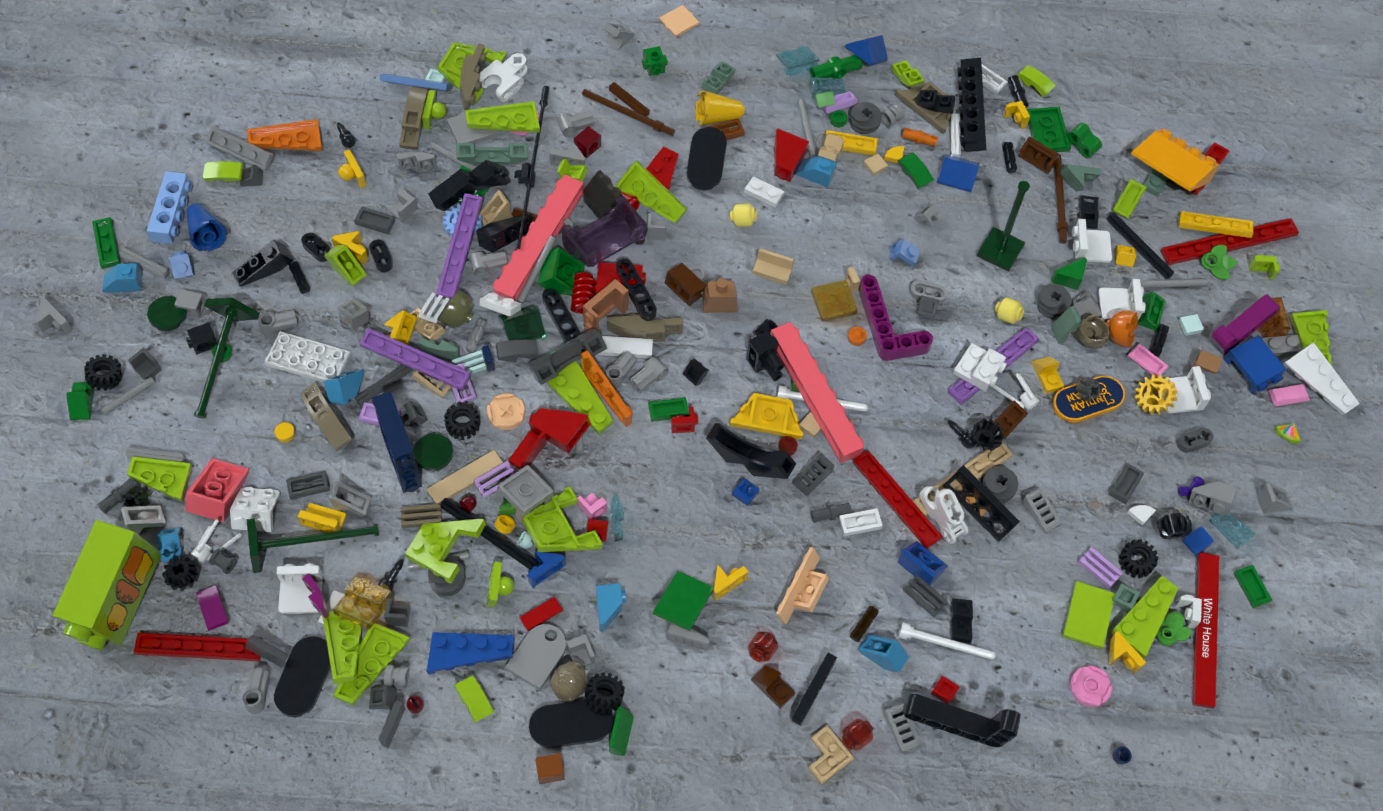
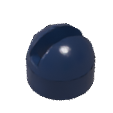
M1124 746L1115 749L1112 754L1113 760L1121 765L1130 762L1132 758L1130 750Z

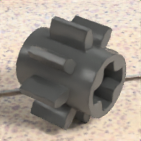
M1087 377L1086 381L1080 380L1076 387L1079 393L1078 397L1088 402L1091 401V398L1097 399L1101 391L1099 387L1100 382L1090 377Z

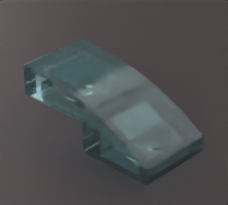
M615 495L611 505V527L614 540L617 542L623 540V532L619 521L624 520V511L618 495Z

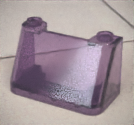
M623 195L615 199L617 204L613 209L611 207L608 208L607 215L586 227L579 229L576 226L573 230L568 225L561 229L563 247L586 266L595 267L601 261L646 237L647 223Z

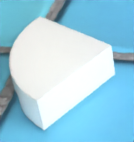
M1137 505L1129 509L1127 514L1143 526L1156 510L1146 505Z

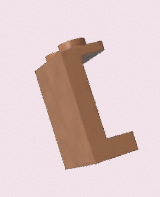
M616 279L583 305V326L586 331L595 328L599 332V321L614 308H617L622 314L629 310V290Z

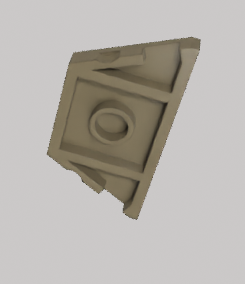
M932 82L914 85L907 90L901 91V89H897L895 91V95L941 133H945L952 113L932 111L918 106L917 102L920 90H937L938 95L947 94Z

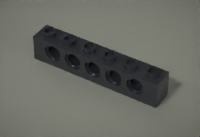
M981 57L960 59L961 66L958 67V77H961V80H958L959 90H962V93L959 94V104H963V107H959L960 118H963V121H960L961 132L964 131V135H961V146L965 145V152L985 151L986 132Z

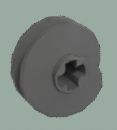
M857 103L851 110V128L860 134L875 132L880 126L881 112L872 103Z
M1048 284L1044 286L1038 295L1039 312L1048 318H1059L1071 305L1070 293L1061 285Z
M994 466L986 472L983 478V485L1001 503L1011 500L1018 490L1017 476L1007 467Z
M445 558L444 562L458 564L460 569L452 583L446 582L443 577L434 575L428 569V578L432 590L437 595L443 597L457 594L463 588L466 581L465 571L459 561L453 558Z

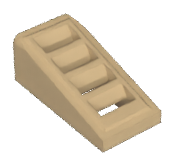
M418 371L412 374L411 378L441 398L451 389L450 385H446L440 391L439 388L443 382H439L434 386L433 383L436 379L432 378L429 382L427 381L429 378L427 375L422 377V373Z

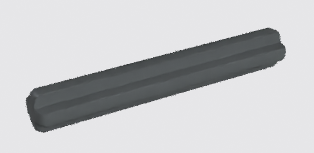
M400 365L355 397L358 405L363 406L364 402H369L372 397L379 395L412 372L413 369Z

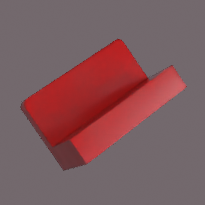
M529 431L509 458L510 465L519 470L527 465L530 467L546 445V433L541 432L540 435Z

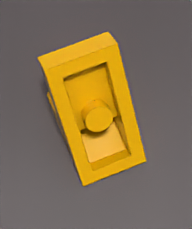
M359 231L334 235L332 237L334 247L338 244L346 245L358 262L364 265L368 261L366 249L360 245L362 237Z
M402 310L387 321L384 326L392 329L390 338L408 345L417 316Z
M1045 357L1031 362L1045 394L1064 388V384L1057 371L1060 365L1059 361L1051 357Z
M717 565L713 593L715 601L747 580L749 571L745 566L739 569L734 568L727 576L721 567Z
M1117 631L1110 639L1109 667L1121 658L1129 670L1137 673L1146 664V661L1122 634Z

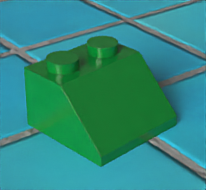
M560 247L550 251L540 270L538 285L544 289H555L562 295L572 296L574 275L584 272L585 264Z

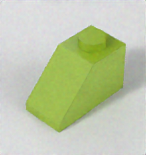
M338 244L324 255L332 268L351 286L367 275L346 245Z

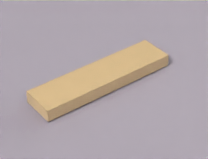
M495 450L430 486L426 489L427 493L435 504H440L444 498L451 499L474 486V479L503 462Z

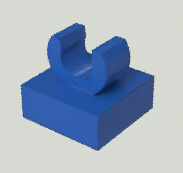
M743 478L732 491V496L748 506L759 493V488Z

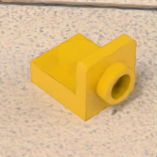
M1011 102L1005 106L1004 118L1013 116L1020 129L1026 128L1030 115L1023 102Z

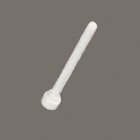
M779 385L777 397L804 401L799 392L790 391L787 386ZM836 399L839 405L841 404L846 409L864 412L868 410L866 404Z
M902 622L899 629L898 638L906 640L913 637L991 660L996 657L993 651L918 631L910 626L909 623Z

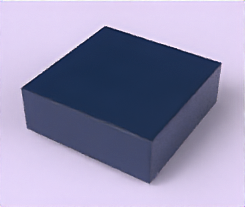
M489 345L482 346V355L488 372L493 371L495 368Z

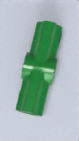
M856 55L842 59L837 56L832 57L824 64L810 67L811 78L815 82L831 77L835 80L841 79L846 73L862 69V59Z

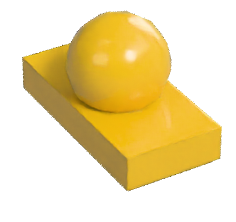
M350 150L345 151L346 164H342L339 167L338 176L344 181H350L355 178L360 188L365 187V177Z

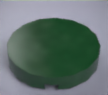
M163 296L151 303L147 316L150 324L158 330L171 331L178 328L182 321H185L187 311L186 309L175 307L176 297Z
M433 433L421 437L416 442L413 450L415 461L424 470H441L452 460V444L448 438L441 434Z

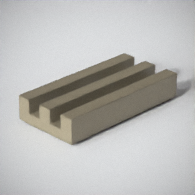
M440 504L400 507L402 528L422 527L423 524L442 522ZM427 517H437V519L406 521V519H424Z

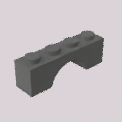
M592 328L528 363V366L535 380L542 385L557 377L559 372L567 365L580 360L581 353L586 350L593 357L608 348L600 332Z

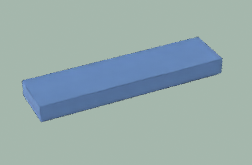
M380 74V80L383 82L444 91L452 90V83Z

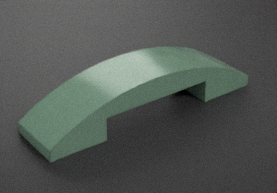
M456 143L457 160L469 164L480 165L485 160L502 166L528 160L527 143H509V147H474V143Z

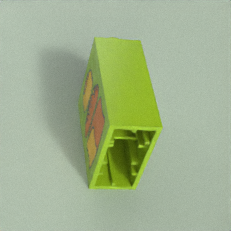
M95 520L52 615L66 623L62 634L77 639L83 645L101 651L106 641L121 646L162 553L133 531Z

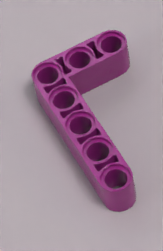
M864 275L861 279L859 294L878 356L882 360L889 361L927 354L933 342L932 334L928 331H918L894 335L878 281L873 275Z

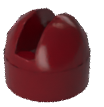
M471 495L465 496L459 500V504L465 511L470 513L476 507V500Z
M417 695L408 698L406 705L409 712L413 714L420 713L424 708L423 699ZM415 700L419 707L415 708L412 701Z

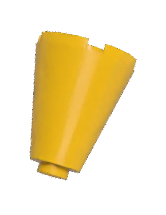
M705 90L699 91L697 95L700 96L699 101H696L695 104L696 121H700L698 125L704 126L740 119L745 113V106L742 105L741 101Z

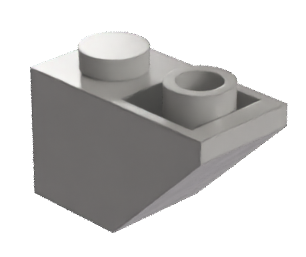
M1217 481L1193 488L1189 504L1228 516L1237 487Z

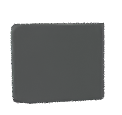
M252 165L243 169L240 186H260L263 184V171L259 167Z
M389 685L371 688L369 709L391 710L396 701L397 689Z

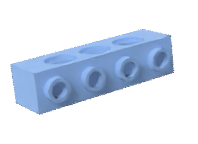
M165 171L147 228L151 242L173 244L174 238L178 236L179 222H182L183 209L187 206L188 192L192 190V182L189 181L187 174Z

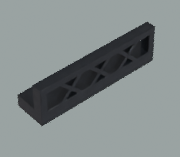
M964 465L943 485L945 489H950L954 492L958 502L998 542L1020 522ZM956 479L962 485V491L954 490L950 484ZM966 495L973 496L976 500V505L968 504L966 502ZM980 509L987 510L990 514V519H983L980 516ZM994 523L1001 524L1006 530L999 535L994 530Z

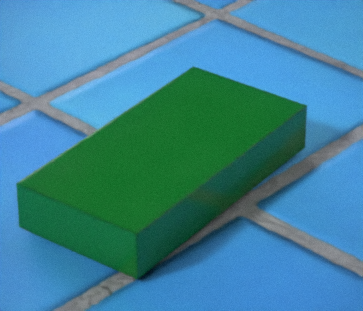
M686 397L648 402L651 422L670 420L671 417L679 415L689 416Z
M1254 565L1236 570L1233 573L1252 608L1272 601Z

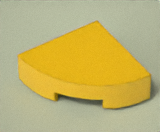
M896 146L889 149L885 154L884 161L899 163L898 160L903 157L905 146Z

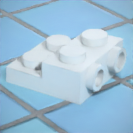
M971 343L954 369L953 374L986 392L989 386L993 387L998 380L996 376L998 372L1002 374L1007 365L1005 363L1006 357L990 348L986 351Z

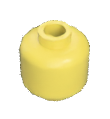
M749 203L736 204L733 210L730 211V220L734 222L736 227H750L757 221V210Z
M1006 297L997 303L995 312H997L999 320L1015 324L1022 319L1024 308L1020 301Z

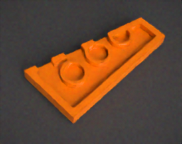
M318 119L247 129L248 142L260 148L323 151Z
M586 350L581 353L582 370L589 382L625 427L632 424L633 412L631 408L625 405L621 396L611 385L589 351Z

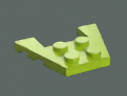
M453 42L438 65L437 71L460 90L461 69L465 55L473 56L476 48L472 45ZM488 48L484 50V53H486L485 61L489 63L495 60L503 63L507 55L505 51H500L499 53L493 52L492 49ZM480 88L479 92H475V104L480 100L484 89Z
M570 486L565 488L564 492L560 495L556 494L553 496L551 501L545 505H540L523 517V524L538 552L602 549L603 543L595 530L575 536L561 509L577 504V497Z
M484 519L423 524L405 552L408 560L424 569L431 570L434 575L443 577L446 582L452 583L460 569L458 564L444 562L445 558L459 535L478 538L486 523Z

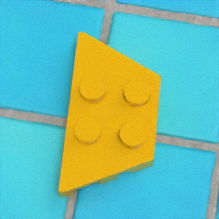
M753 393L748 402L740 408L739 413L730 420L729 426L800 440L803 438V431L800 429L799 420L794 412L793 402L790 399Z

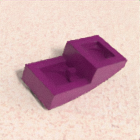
M307 574L302 580L307 589L312 593L308 598L313 607L326 619L329 617L326 601L314 579Z
M216 585L196 592L208 631L229 623Z

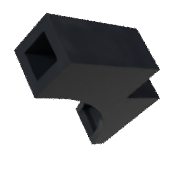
M485 160L471 172L459 169L429 192L428 195L435 208L446 211L461 201L464 193L472 195L490 187L507 185L511 182L508 176L509 171L504 166Z
M715 423L706 437L726 463L743 464L753 476L788 479L796 465V462L787 451L771 450L750 443L735 435L720 423Z

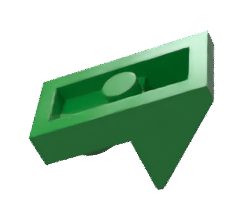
M74 382L72 392L66 393L70 420L91 419L94 389L86 382Z

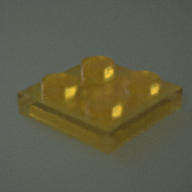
M847 280L811 288V294L822 322L857 314L858 309Z

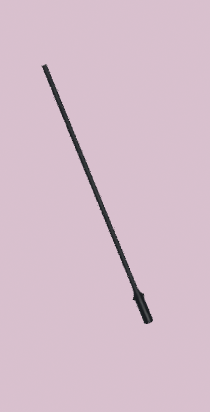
M543 86L541 101L539 102L541 105L539 117L540 131L544 108L548 105L549 86ZM540 133L536 134L517 249L521 247Z

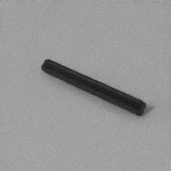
M1116 213L1109 214L1106 218L1107 221L1166 279L1172 277L1174 271Z

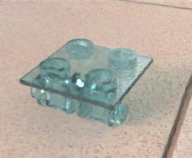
M805 46L776 54L777 58L787 67L784 71L789 76L801 74L802 71L804 73L808 72L810 67L817 66L818 61H820Z

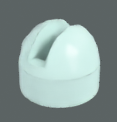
M524 531L520 535L517 545L528 549L533 546L534 542L529 533Z

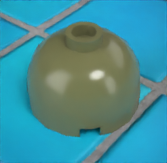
M458 290L439 321L453 328L460 327L464 322L468 324L474 315L471 313L473 303L470 297Z

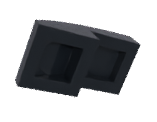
M1080 196L1078 219H1086V228H1098L1099 197Z
M952 598L951 640L965 643L972 642V600Z

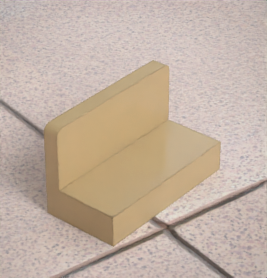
M760 248L752 274L787 285L792 273L794 259Z

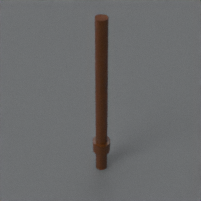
M587 89L582 91L583 96L649 125L657 132L662 131L670 136L675 134L674 129L665 126L659 120L654 121Z
M1059 154V160L1055 164L1058 208L1057 231L1059 232L1060 243L1065 244L1067 243L1068 223L1065 218L1063 176L1060 174L1062 161Z

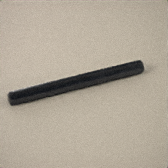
M444 498L440 503L443 510L459 521L477 519L448 498ZM486 525L480 535L529 570L538 565V561L489 526Z

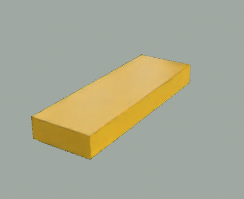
M826 130L825 140L828 133L844 138L842 151L873 156L876 154L878 138Z

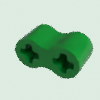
M1079 123L1068 133V140L1079 149V152L1085 158H1091L1102 148L1101 140L1091 132L1089 126L1085 123Z

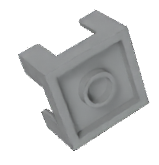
M527 465L497 486L496 499L503 504L505 497L516 509L515 518L522 525L523 517L543 502V505L551 501L554 491Z

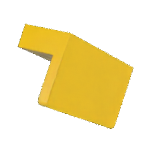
M309 503L306 511L300 510L298 514V520L302 526L323 532L341 531L347 517L344 512Z

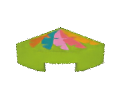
M1295 424L1276 426L1274 429L1279 437H1283L1289 443L1298 444L1301 441Z

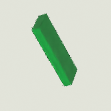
M111 217L92 221L100 267L104 269L120 264Z

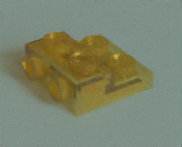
M356 576L346 587L345 596L335 606L334 614L370 629L385 611L387 598H392L391 591L385 584L378 586L372 583L368 577L359 578Z

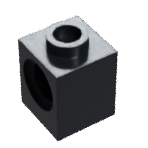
M210 323L187 330L189 337L186 338L190 349L194 348L196 355L212 350L217 344Z

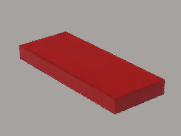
M553 597L520 616L519 619L528 632L561 613L563 609L556 598Z

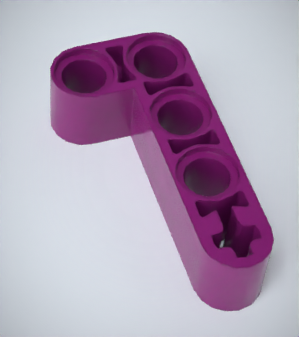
M1266 294L1226 327L1222 325L1217 328L1211 335V342L1225 355L1273 317L1281 307Z

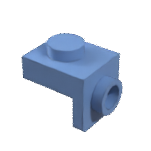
M902 239L893 243L890 247L889 259L894 260L898 257L913 266L917 263L920 249L906 239Z
M184 251L173 253V257H169L175 280L194 275L188 253L185 254Z

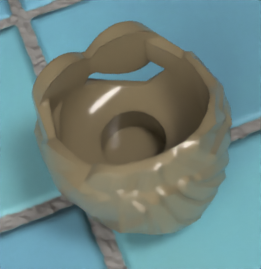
M1095 314L1081 321L1077 331L1074 332L1075 338L1090 349H1100L1107 343L1110 334L1109 326Z
M567 662L560 665L553 673L550 686L558 699L565 702H573L580 695H583L586 686L585 668L580 663Z

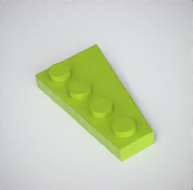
M635 161L614 187L616 190L636 196L642 205L655 210L656 213L674 223H677L688 210L639 161Z
M577 361L569 364L559 372L557 377L547 382V385L570 408L578 413L589 416L590 427L598 435L613 424L612 417Z

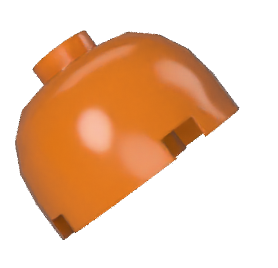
M1131 310L1118 311L1112 316L1111 320H1107L1106 324L1109 326L1110 332L1109 338L1116 345L1130 348L1135 339L1133 334L1138 325V313Z

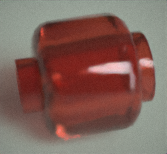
M757 632L748 644L749 655L757 662L769 661L778 649V642L770 632Z
M857 718L843 728L842 741L850 750H862L873 740V727L868 721Z

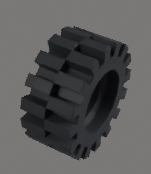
M102 354L103 357L95 355L96 359L91 357L90 362H86V366H84L85 381L91 388L94 389L96 387L99 391L101 388H104V391H107V387L113 389L114 385L118 386L119 382H121V364L118 362V359H113V356L109 355L106 358V354ZM100 370L110 371L107 375L96 374Z
M458 402L457 407L454 404L451 405L452 409L448 408L447 414L445 413L444 415L445 426L451 437L454 435L455 439H458L460 436L461 440H464V436L470 439V434L475 436L476 431L480 429V417L476 407L474 408L472 404L468 406L467 402H464L462 406L461 402ZM460 416H467L470 419V422L465 426L455 424V420Z
M1138 539L1137 542L1135 540L1128 542L1119 555V565L1123 564L1121 567L1122 571L1126 569L1125 574L1129 575V573H1132L1131 577L1133 578L1138 575V579L1151 574L1158 563L1157 550L1152 551L1154 546H1147L1149 542L1145 541L1142 543L1141 539ZM1133 553L1141 554L1145 558V564H1136L1132 560L1131 555Z
M602 672L601 676L597 673L588 681L585 701L586 703L589 702L588 706L590 708L594 706V711L596 712L598 709H601V713H605V710L608 713H612V709L616 711L622 703L625 687L622 686L623 682L621 680L618 681L617 676L612 678L611 673H608V676H605V672ZM597 690H607L612 696H603Z

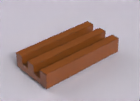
M739 119L708 126L722 130L727 140L745 135Z

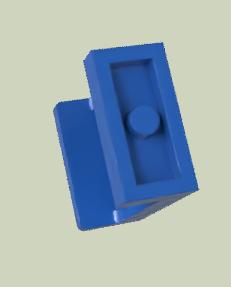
M1259 335L1229 350L1224 358L1228 365L1234 362L1252 385L1249 390L1251 393L1257 390L1261 392L1271 383L1277 384L1283 379L1282 375L1287 370Z

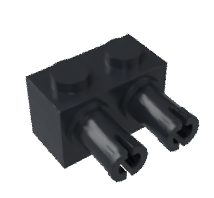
M766 331L748 341L746 360L755 373L766 369L773 381H777L783 376L780 370L784 368V363L777 355L779 344L776 337L771 336L769 331Z

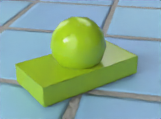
M433 90L428 91L422 115L424 129H431L433 118L442 119L447 113L445 105L437 102L436 92Z
M1131 178L1113 211L1129 219L1147 187Z
M495 561L491 568L487 607H495L498 594L507 596L514 590L513 580L510 577L501 576L502 562Z

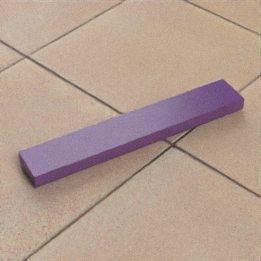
M464 193L436 293L437 297L441 295L445 299L447 297L452 300L458 291L483 198L480 196Z
M1025 327L999 348L996 352L1006 357L1005 363L1007 365L1005 369L1037 344L1039 338ZM961 379L948 390V394L962 405L976 394L980 388Z
M370 328L367 329L359 344L367 350L461 391L464 390L472 375L464 369Z

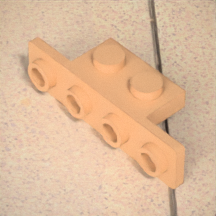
M810 547L804 555L799 570L796 571L782 603L777 608V616L783 624L788 623L795 608L813 612L829 580L826 574L814 572L820 560L815 548Z

